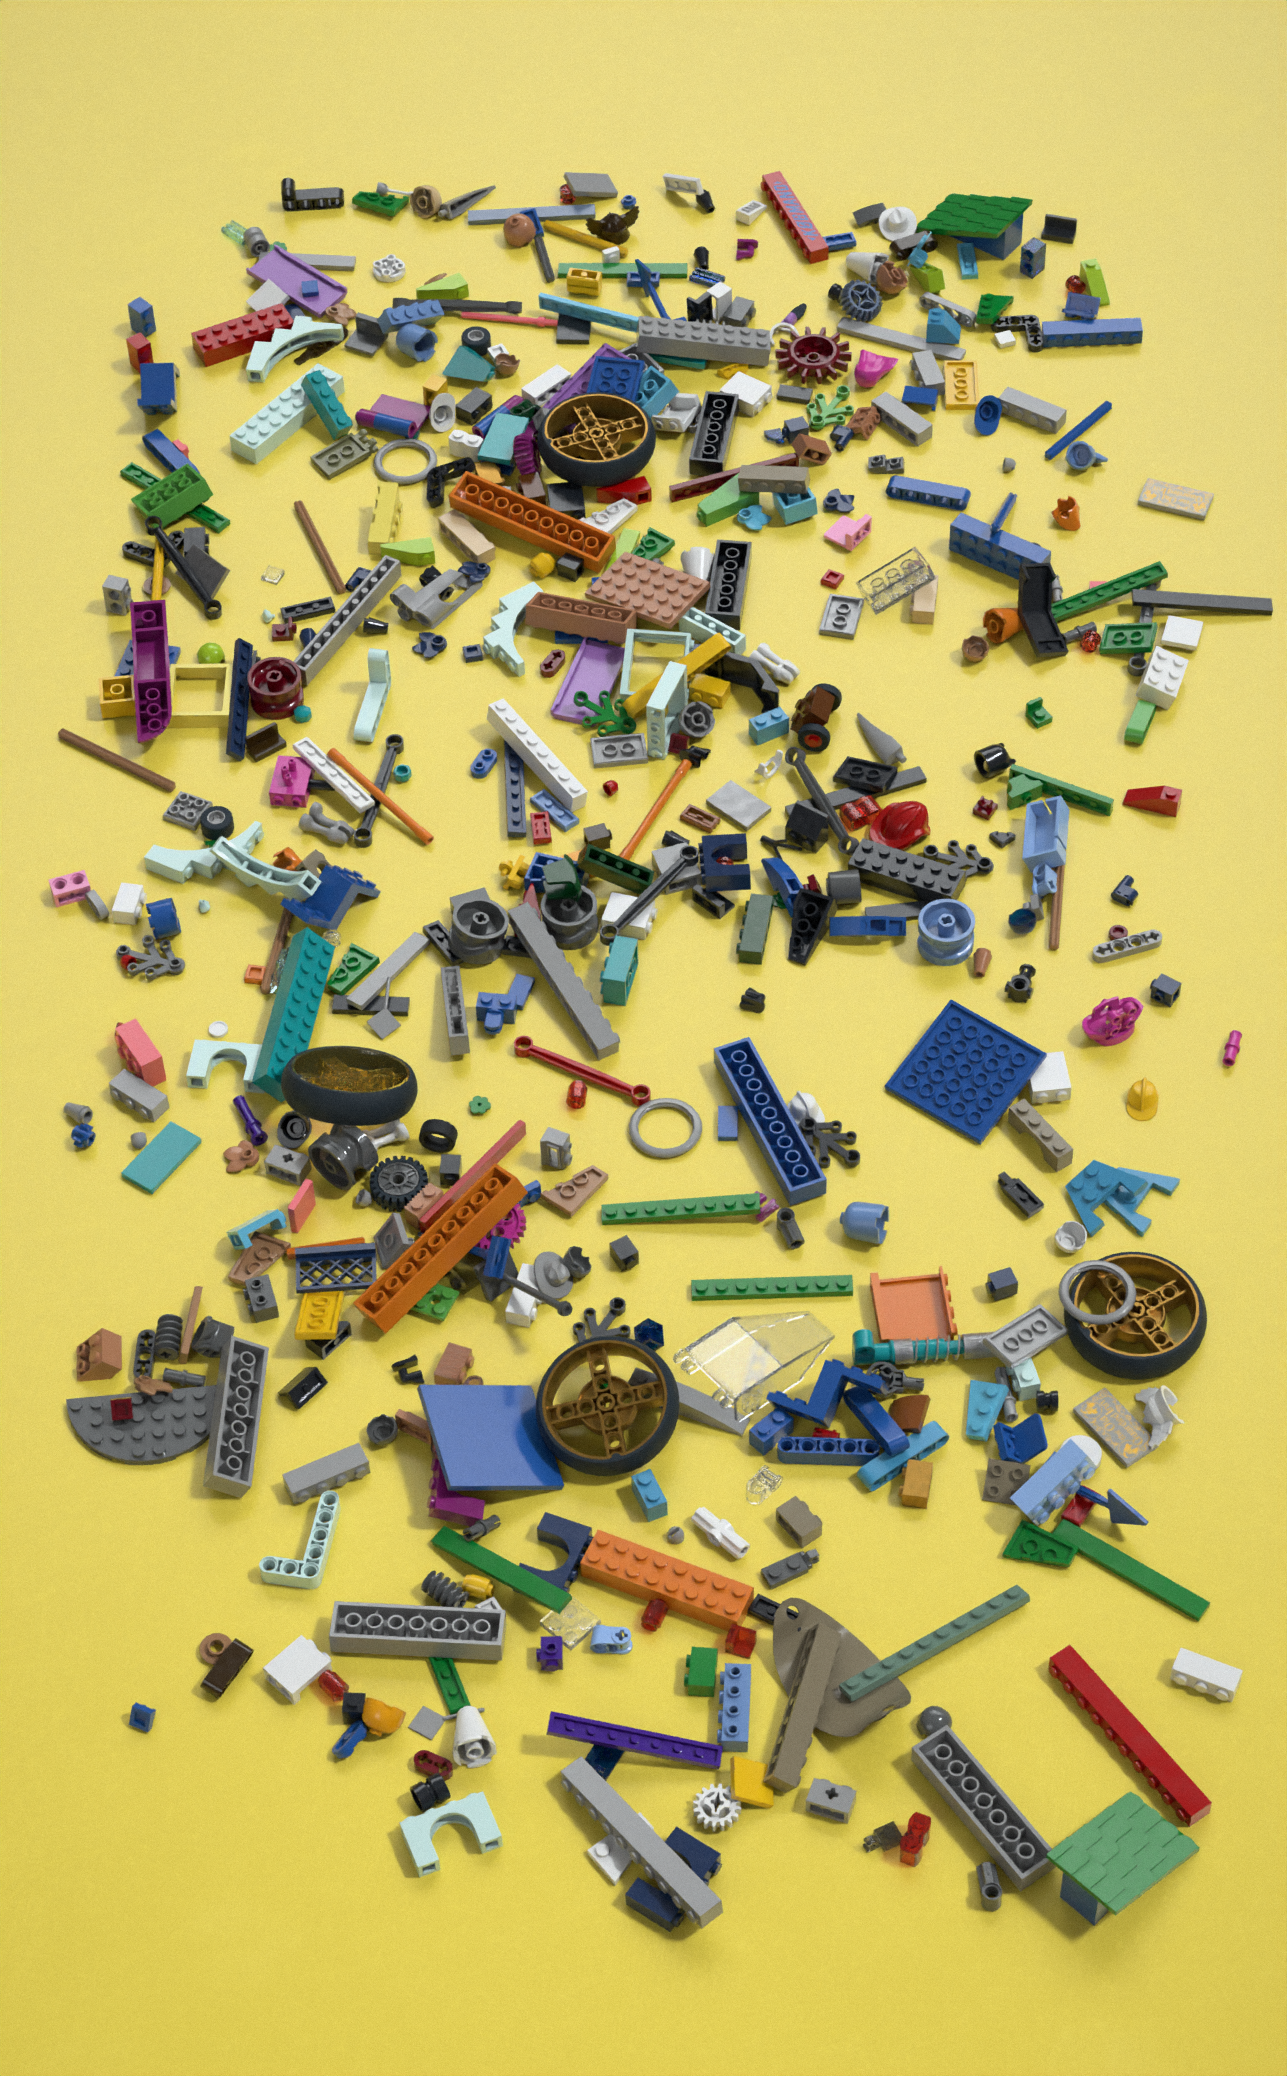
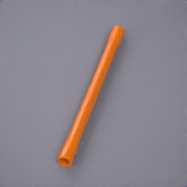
M335 748L328 751L327 756L333 762L343 768L390 810L426 845L433 841V835L396 805L348 762Z
M682 760L675 774L627 846L620 853V857L630 860L646 832L682 778L685 777L691 768L692 763L689 760Z

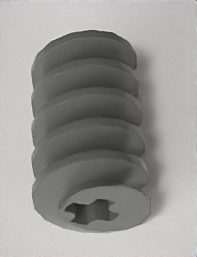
M165 1314L159 1317L157 1321L158 1325L153 1352L161 1359L175 1360L179 1356L180 1337L183 1329L181 1325L183 1320L179 1316Z
M435 1570L426 1576L421 1586L422 1591L428 1593V1596L434 1598L442 1607L462 1608L469 1597V1593L467 1591L463 1592L462 1587L456 1588L457 1583H450L451 1579L449 1577L444 1578L443 1572H439L436 1575Z

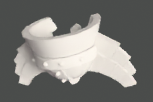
M1162 1385L1160 1389L1148 1387V1389H1143L1140 1393H1136V1400L1146 1404L1143 1411L1145 1415L1144 1423H1149L1153 1426L1151 1440L1148 1443L1153 1449L1155 1445L1159 1446L1162 1441L1166 1440L1167 1436L1171 1434L1173 1425L1184 1424V1421L1180 1420L1168 1406L1169 1404L1173 1406L1178 1399L1165 1385Z

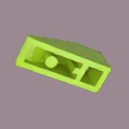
M1097 259L1081 261L1079 277L1088 295L1100 297V306L1110 305L1102 270Z
M924 263L921 268H916L914 265L910 266V270L925 291L937 294L940 293V290L945 289L942 269L928 263Z
M460 273L416 288L417 299L460 300L469 296L468 283Z
M431 537L380 544L381 558L387 555L399 560L400 563L415 566L435 564V553Z

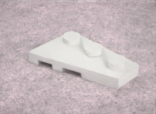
M622 499L607 506L606 510L596 511L592 513L591 517L586 519L583 517L579 520L612 534L638 509L636 504Z
M639 1812L638 1815L654 1830V1827ZM612 1834L606 1836L587 1850L590 1858L615 1886L623 1872L631 1865L632 1859L629 1852L619 1847L616 1838Z

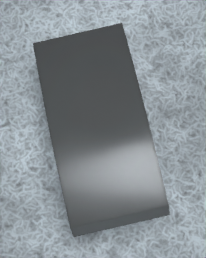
M878 203L852 213L859 228L873 221L875 224L878 223L880 215L887 209L884 203Z
M885 454L868 457V469L871 472L880 474L904 473L905 461L903 456L886 459Z

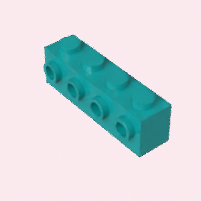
M320 370L305 375L301 387L332 438L335 440L348 435L353 426L352 420L344 411L342 403L336 398L335 392L330 388L326 377Z

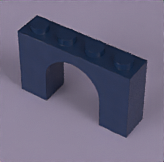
M746 833L702 836V843H698L701 880L702 885L706 886V892L751 890L749 864L725 865L718 863L724 860L747 859Z
M545 1512L537 1527L538 1540L562 1548L569 1557L561 1567L555 1570L544 1571L522 1563L519 1564V1567L569 1593L571 1583H575L577 1579V1570L593 1539L592 1528Z
M677 1826L665 1841L707 1886L709 1885L710 1878L719 1873L722 1867L721 1854ZM639 1877L625 1894L627 1906L669 1932L675 1926L678 1927L683 1921L686 1911L674 1904L668 1892L666 1894Z

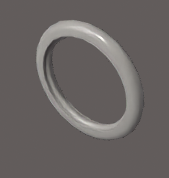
M409 438L398 439L385 444L379 449L374 458V468L383 479L402 485L413 484L426 479L428 472L437 465V455L430 445L423 441ZM415 447L427 453L429 464L418 474L396 476L383 468L382 460L393 449Z
M658 1098L644 1103L634 1112L629 1122V1135L637 1148L648 1155L659 1158H672L688 1152L697 1144L702 1133V1121L695 1109L686 1102L673 1098ZM656 1108H676L690 1117L693 1125L692 1134L680 1146L666 1149L656 1148L648 1145L640 1137L638 1126L641 1118L647 1112Z
M1090 1260L1076 1264L1063 1275L1059 1284L1058 1293L1065 1310L1074 1318L1088 1324L1104 1325L1119 1321L1130 1312L1136 1301V1289L1131 1277L1122 1268L1107 1261ZM1088 1270H1103L1112 1273L1125 1286V1301L1118 1310L1110 1314L1092 1315L1083 1312L1070 1299L1069 1286L1071 1281L1078 1274Z

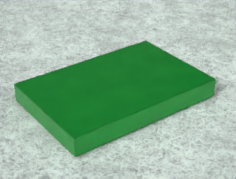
M1157 622L1105 624L1099 648L1100 654L1152 652L1158 629Z

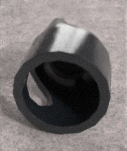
M1003 743L992 744L975 751V765L984 778L1001 773L1016 763L1015 759L1010 758ZM984 761H986L988 772L984 769Z

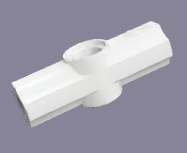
M700 1507L695 1511L691 1521L706 1533L713 1545L717 1547L722 1546L736 1559L746 1555L750 1544L735 1533L734 1528L727 1520L718 1519L705 1507Z

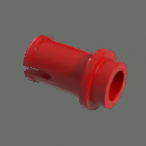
M815 1427L812 1437L840 1438V1433L836 1430L830 1431Z

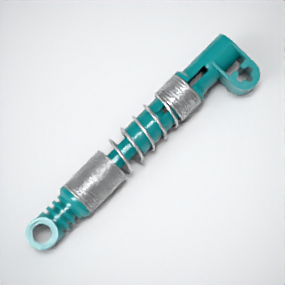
M857 1330L852 1335L854 1366L874 1364L876 1362H888L892 1365L915 1364L918 1360H922L925 1363L931 1359L934 1362L937 1359L947 1361L949 1355H952L954 1360H958L959 1354H963L965 1360L997 1356L982 1343L985 1337L993 1333L992 1331L962 1334V1336L959 1334L958 1340H951L950 1335H948V1341H945L944 1338H939V1336H937V1339H929L927 1336L926 1340H918L916 1338L915 1341H912L911 1338L893 1339L889 1340L888 1343L874 1344L873 1333L870 1330Z

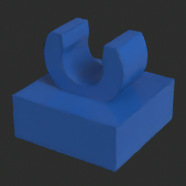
M135 1703L131 1709L129 1725L149 1732L152 1729L156 1709Z

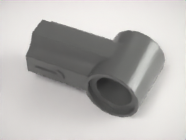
M781 1208L777 1212V1229L782 1233L788 1249L800 1248L805 1240L795 1220L794 1211L790 1208Z
M983 1862L976 1866L981 1892V1904L987 1911H996L1000 1908L1002 1900V1888L999 1885L996 1865L990 1862Z

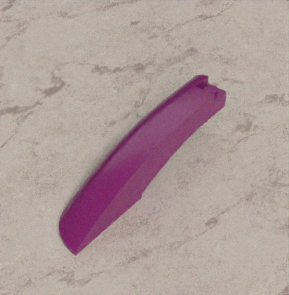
M165 600L130 603L138 743H144L158 737L167 728L172 717Z

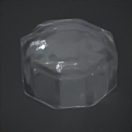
M329 929L323 933V939L334 947L341 944V934L337 930Z

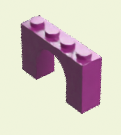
M433 1445L435 1458L431 1464L433 1477H431L429 1482L431 1496H429L427 1501V1508H429L428 1516L471 1527L476 1521L483 1520L485 1501L461 1495L456 1491H448L437 1452Z

